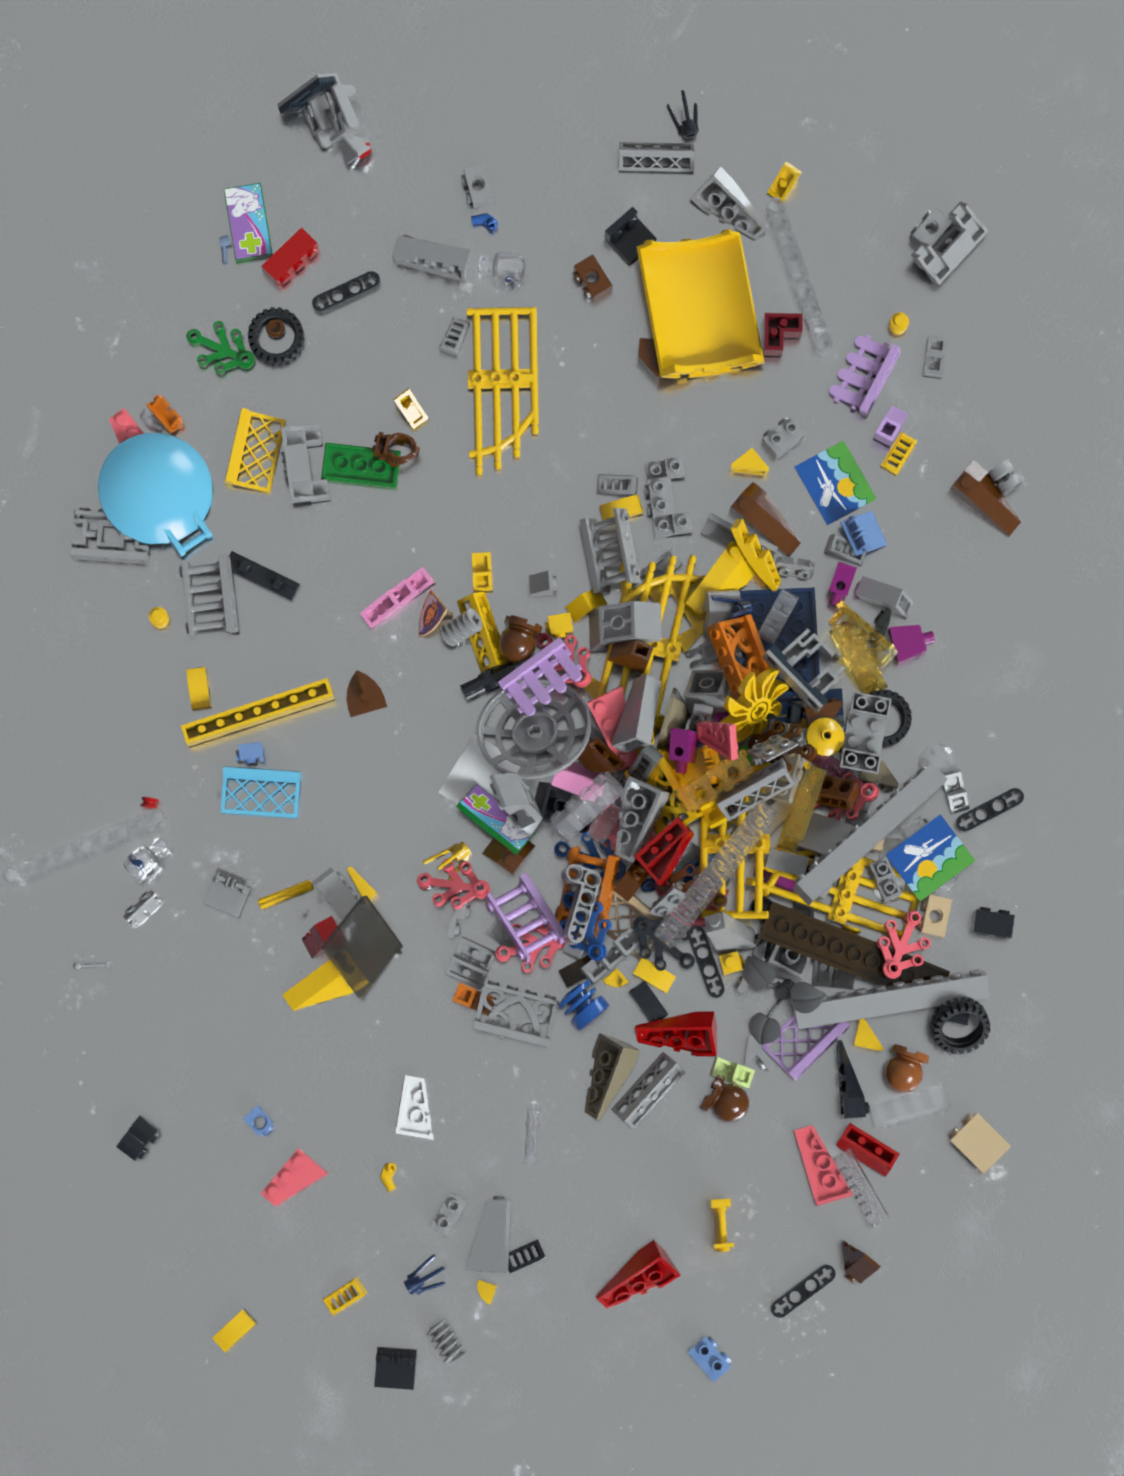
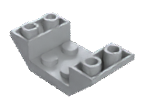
M630 601L599 606L589 614L590 651L607 650L609 644L639 640L643 643L662 641L661 604Z
M853 692L841 751V768L878 774L891 698Z
M517 773L491 775L492 783L490 787L493 793L498 795L499 799L496 801L499 808L505 810L509 815H517L518 820L516 823L520 831L524 830L528 836L531 835L543 818L530 787Z

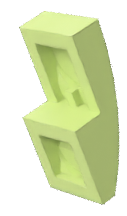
M715 1057L710 1076L716 1077L720 1075L725 1077L724 1081L749 1088L755 1070Z

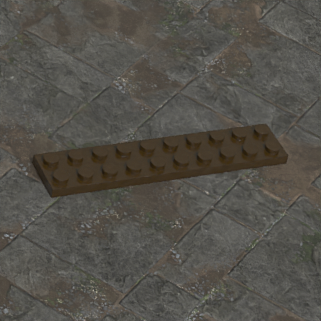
M771 901L768 908L769 918L764 919L757 937L874 984L885 985V987L893 986V983L896 982L907 984L912 983V980L924 979L925 981L931 980L933 976L940 975L944 978L949 977L950 971L923 961L922 965L903 969L899 977L890 979L883 973L885 960L881 949L877 946V942ZM888 947L893 958L895 951L893 948ZM904 954L900 962L910 960L912 956ZM915 958L917 964H919V959ZM891 965V970L895 972V967Z

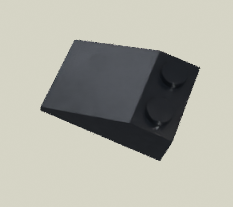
M539 782L535 801L543 818L540 822L579 833L590 832L599 800L598 797H596L595 801L555 787L551 785L552 783Z

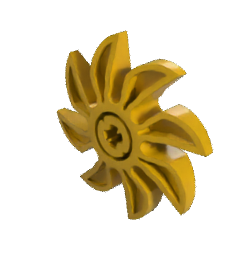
M777 668L765 670L756 678L755 673L750 672L738 687L737 692L741 694L740 697L736 700L729 695L726 696L724 708L730 715L720 722L736 724L737 743L742 742L750 735L752 737L755 734H762L769 723L766 719L769 713L779 718L782 704L776 698L787 691L789 687L783 681L775 679L779 672Z

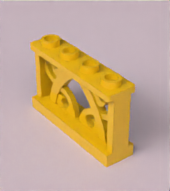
M667 747L658 750L663 755V758L646 781L655 786L657 782L663 786H671L674 790L670 796V805L665 804L662 813L654 825L657 834L668 826L663 818L664 816L668 818L669 822L672 819V814H674L676 819L677 817L680 818L679 814L687 813L689 817L684 822L688 825L704 815L703 811L698 807L694 794L684 776L675 773L676 762L669 760V750ZM630 769L624 772L626 778L631 776L628 774ZM663 775L666 776L667 781L661 779L664 778ZM676 796L678 797L680 803L677 801L676 804H675V797H676Z

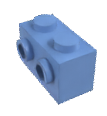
M704 1336L687 1352L714 1383L731 1368L729 1365L731 1360L724 1352L720 1354L716 1350L718 1345L711 1337L707 1339Z

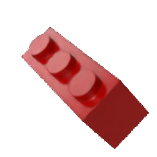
M301 227L261 266L262 271L279 287L281 284L287 283L291 278L290 275L295 270L299 271L308 258L311 259L317 254L318 243Z
M852 1123L848 1124L835 1145L885 1177L900 1153Z

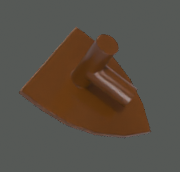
M356 670L347 688L346 700L350 717L387 707L385 697L377 683L368 675Z

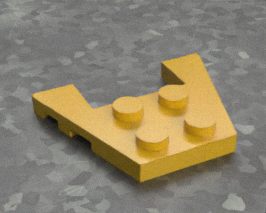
M705 575L698 576L697 583L691 582L687 600L704 579ZM683 581L673 582L670 586L668 596L672 595L677 604ZM663 584L650 588L649 596L653 603L659 602ZM685 605L684 615L692 628L678 635L677 641L682 643L681 648L684 653L689 650L704 632L703 627L707 613L699 615L687 605Z

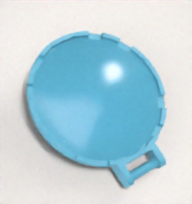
M145 433L123 441L111 451L100 471L98 493L104 514L119 532L137 540V542L145 544L170 543L180 557L184 556L186 551L203 540L213 537L203 522L212 501V479L205 461L192 446L168 434ZM197 529L201 531L199 535L185 544L181 545L179 543L180 540Z

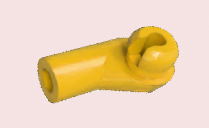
M392 1162L386 1163L380 1174V1179L387 1192L396 1188L392 1181L396 1165Z

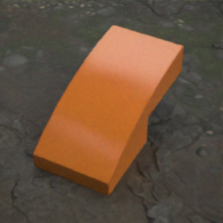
M459 983L452 1001L477 1011L481 991ZM487 995L486 999L488 1004L491 1007H494L495 1004L493 1003L492 998L494 1000H497V998L491 995ZM483 1005L482 1014L488 1016L491 1011Z

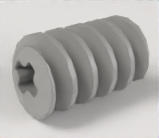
M468 609L467 612L458 615L456 619L447 622L445 626H441L439 630L440 636L448 645L456 646L476 632H479L482 628V621L474 609Z
M444 1319L431 1327L427 1336L434 1335L431 1342H438L435 1349H442L439 1356L446 1355L447 1357L443 1362L451 1363L467 1352L460 1353L463 1345L456 1346L459 1339H452L455 1332H448L451 1326L450 1324L443 1325L447 1320Z

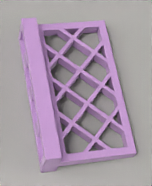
M793 1015L781 1027V1039L774 1041L781 1042V1053H772L768 1049L773 1042L764 1044L762 1049L795 1082L850 1028L848 1022L835 1023L833 1026L822 1025L804 1028L808 1029V1039H797L798 1028L796 1022L795 1026H790L795 1021V1015ZM786 1029H795V1039H783V1032ZM811 1029H822V1037L820 1039H811ZM783 1042H795V1053H783ZM797 1042H808V1050L805 1053H797ZM783 1056H795V1063L789 1069L783 1064Z

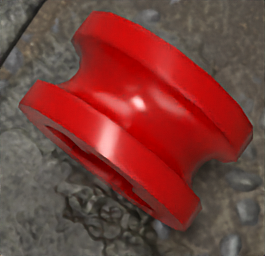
M150 797L141 798L143 803L140 804V807L157 809L156 803L159 802L158 799Z

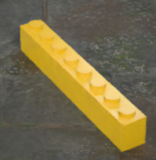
M328 678L181 725L185 742L190 747L334 700V695Z

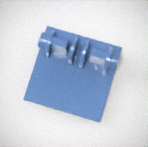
M873 511L858 516L852 515L848 517L849 519L840 522L855 556L887 545Z

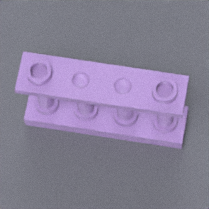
M527 872L520 875L517 887L494 899L491 893L487 894L485 902L487 909L495 914L516 947L517 956L520 960L523 959L526 964L530 962V952L552 940L557 941L559 945L565 942L563 940V928ZM521 893L527 894L529 898L527 903L506 915L503 914L499 905ZM530 909L538 911L537 919L515 931L509 921ZM542 924L547 925L549 933L531 944L524 946L519 937Z

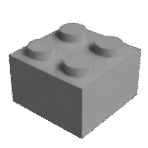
M692 670L684 697L689 713L693 712L694 704H706L713 707L712 713L726 712L724 701L727 695L731 697L732 694L723 670Z

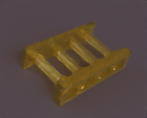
M808 764L805 775L802 776L798 783L777 845L778 848L795 854L799 842H803L827 772L826 770Z

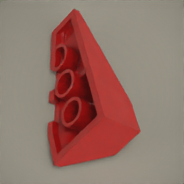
M714 1011L691 1012L635 1025L637 1042L656 1047L668 1046L674 1048L673 1051L680 1052L681 1049L689 1051L691 1055L717 1056V1024Z
M653 1240L636 1252L597 1294L596 1298L606 1308H610L628 1301L630 1296L641 1293L643 1295L647 1293L648 1289L658 1286V1289L664 1287L681 1275L665 1250Z

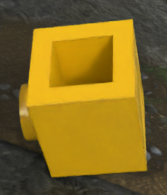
M570 612L548 616V621L544 622L546 633H550L551 638L555 637V640L559 637L565 639L566 635L573 634Z
M738 951L718 957L723 976L741 972L743 970L742 966H745L743 956L739 955Z

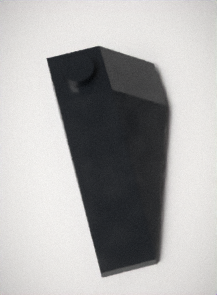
M838 1040L836 1041L841 1119L866 1118V1114H869V1103L865 1102L864 1094L843 1042Z

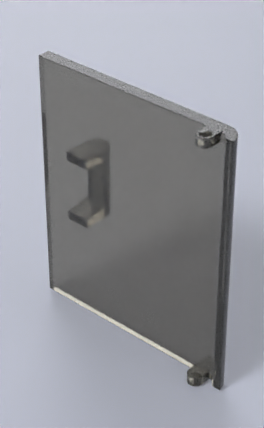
M363 896L321 948L357 997L362 998L394 955L402 953L400 948L403 945L368 896Z

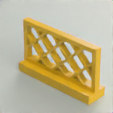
M241 408L224 484L236 485L265 493L270 492L282 438L281 427L285 425L284 419ZM251 417L259 418L263 425L254 430L250 424ZM272 422L280 423L279 431L272 434L267 425ZM265 427L270 436L261 441L256 432ZM254 434L259 443L250 448L246 438ZM272 438L276 447L268 452L263 443ZM261 445L266 454L257 459L252 450ZM249 452L255 461L246 466L242 461V456ZM268 456L272 465L264 471L259 461ZM257 464L262 472L253 477L248 468ZM244 470L250 477V480L245 483L237 481L238 474ZM263 474L268 481L266 488L258 486L255 479Z

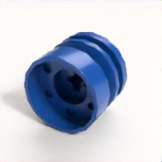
M590 980L575 986L564 996L558 1005L560 1009L566 1005L570 1006L564 1012L565 1015L573 1011L576 1013L571 1022L578 1031L583 1029L610 1006L602 995L595 999L592 998V995L597 990L595 987L587 992L586 989L592 984Z

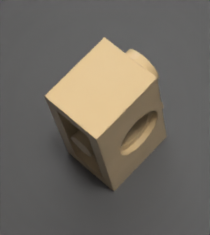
M928 895L927 899H923L921 909L924 910L923 918L921 917L920 924H918L920 934L941 939L945 937L952 899ZM931 911L938 913V921L930 919L929 914Z

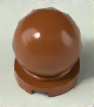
M894 1044L891 1052L895 1053V1057L891 1058L885 1066L887 1084L897 1092H911L922 1081L923 1069L921 1065L928 1064L929 1056L919 1051H916V1054L907 1052V1047Z

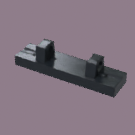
M231 551L229 557L233 574L291 602L293 601L300 583Z

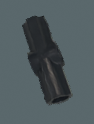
M507 662L498 668L482 672L477 678L460 685V688L466 700H471L483 693H490L501 687L498 682L516 668L513 662Z

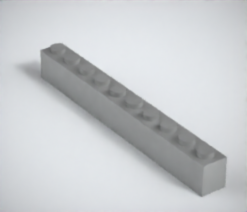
M933 763L928 767L922 766L916 772L918 774L916 778L910 777L903 784L905 787L901 791L897 789L890 795L891 800L888 803L883 801L876 808L878 811L874 815L870 813L863 819L865 823L861 827L856 825L849 832L851 836L847 839L843 837L839 840L834 851L829 849L822 856L824 860L820 863L816 861L808 868L810 872L806 876L802 873L795 880L797 884L793 890L808 906L947 782L948 779Z
M981 969L970 970L968 974L956 972L950 974V977L943 978V976L939 975L931 977V980L915 979L912 980V983L907 984L896 982L893 983V986L889 987L878 985L871 990L859 988L854 990L855 992L853 993L842 991L835 993V996L828 997V995H825L820 1006L810 1013H800L794 1009L796 1026L798 1029L936 1007L941 1004L947 1005L946 1001L948 1000L951 1003L954 1002L953 998H958L959 1001H961V997H966L967 1001L969 998L973 1000L990 998L987 974L981 971Z

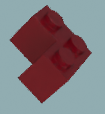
M764 314V356H782L783 338H801L803 314Z

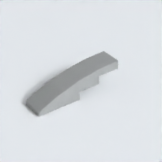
M644 922L639 924L640 929H644L646 927V924ZM630 927L606 947L607 954L603 960H591L580 971L594 984L640 945L639 934L634 932L633 927Z

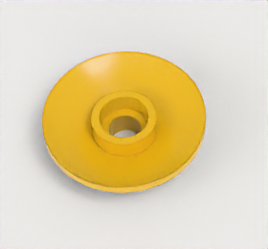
M819 718L808 727L806 740L808 744L817 749L818 755L830 756L837 753L843 746L844 732L840 724L835 720ZM825 732L830 734L829 739L824 737Z

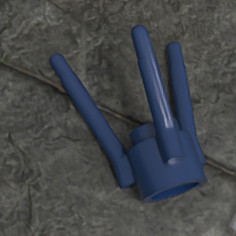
M712 597L714 601L735 603L732 608L733 614L730 615L731 618L726 620L752 614L753 608L749 601H742V598Z
M435 1254L430 1256L413 1273L407 1276L408 1279L404 1281V1284L410 1295L414 1293L419 1295L424 1291L445 1285L443 1281L423 1287L424 1281L437 1275L445 1267H440L422 1278L419 1275L416 1276L435 1258Z

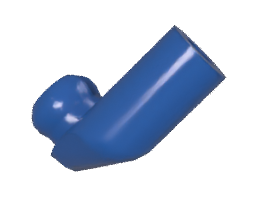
M488 213L471 216L472 225L483 224L490 230H494L498 226L497 220Z
M653 878L645 879L640 886L641 889L645 892L656 890L655 880Z

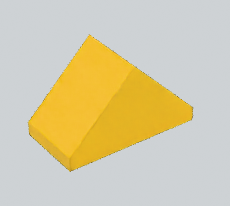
M751 448L731 464L730 472L768 476L769 467L757 452Z
M592 589L579 595L565 608L568 613L570 612L574 623H577L599 606H605L608 603L602 594H594Z
M865 1018L858 1019L852 1046L876 1052L884 1050Z

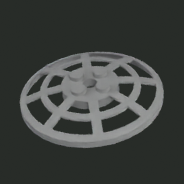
M538 678L544 687L551 684L547 678ZM566 684L567 689L564 693L568 694L571 698L564 705L552 699L547 704L558 709L553 716L542 712L543 704L540 701L535 703L536 711L534 715L527 716L526 714L522 715L519 713L517 708L520 706L518 703L513 705L508 700L507 694L503 689L499 690L483 707L477 723L476 736L483 757L493 768L503 774L515 773L497 765L506 759L515 765L526 767L525 774L517 773L521 779L526 780L549 777L566 769L584 751L591 733L589 710L580 694ZM501 702L507 710L499 719L497 727L485 726L490 712ZM576 702L580 706L586 722V727L575 729L574 720L569 712ZM512 715L516 719L512 730L503 729L505 722ZM565 716L569 724V730H558L556 722ZM533 730L540 731V733L535 736L530 734ZM484 734L495 736L500 755L494 758L489 756L484 744ZM585 735L582 745L570 759L564 756L570 748L574 737ZM501 737H512L515 745L506 751ZM568 737L566 744L560 751L553 746L557 738ZM519 751L529 754L528 762L520 761L512 756ZM548 751L553 756L547 760L536 762L537 754ZM556 760L562 763V765L552 770L533 774L535 767L545 766Z

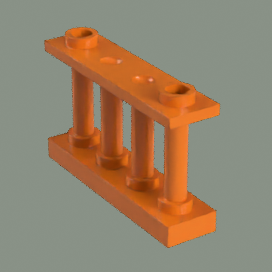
M574 846L567 854L568 866L577 864L580 861L601 866L605 869L604 877L601 878L599 886L601 893L595 899V902H601L603 905V911L598 913L594 932H599V921L608 919L621 857L608 855L606 859L579 854L581 847ZM569 869V876L575 879V872ZM587 876V882L593 884V878ZM565 882L560 906L556 908L555 917H557L559 923L562 920H566L570 912L568 907L563 904V895L567 892H573V885ZM582 894L581 900L587 903L588 897ZM604 922L603 927L606 928L607 924Z

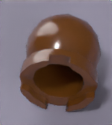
M506 615L504 624L508 628L502 631L498 640L500 654L504 659L513 663L524 662L529 659L536 647L534 636L541 634L542 626L535 623V626L527 624L528 619Z
M717 1075L710 1086L713 1091L710 1095H705L700 1108L706 1112L709 1108H712L714 1114L720 1120L727 1122L739 1121L748 1112L749 1097L746 1091L739 1085L733 1083L725 1084V1077Z

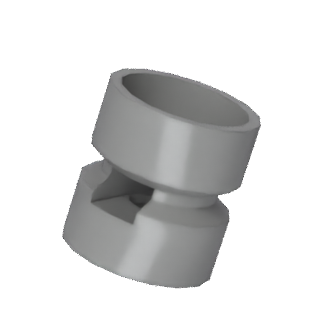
M1009 459L988 472L993 482H998L997 488L1002 495L1007 494L1023 483L1019 474L1013 472L1014 467ZM1009 475L1010 479L1004 482L1002 479Z

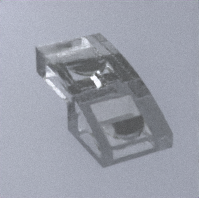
M605 803L586 835L604 844L619 821V812L621 811Z

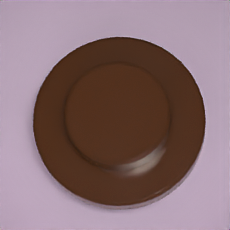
M278 319L270 320L266 325L267 334L272 338L281 337L285 332L284 323Z

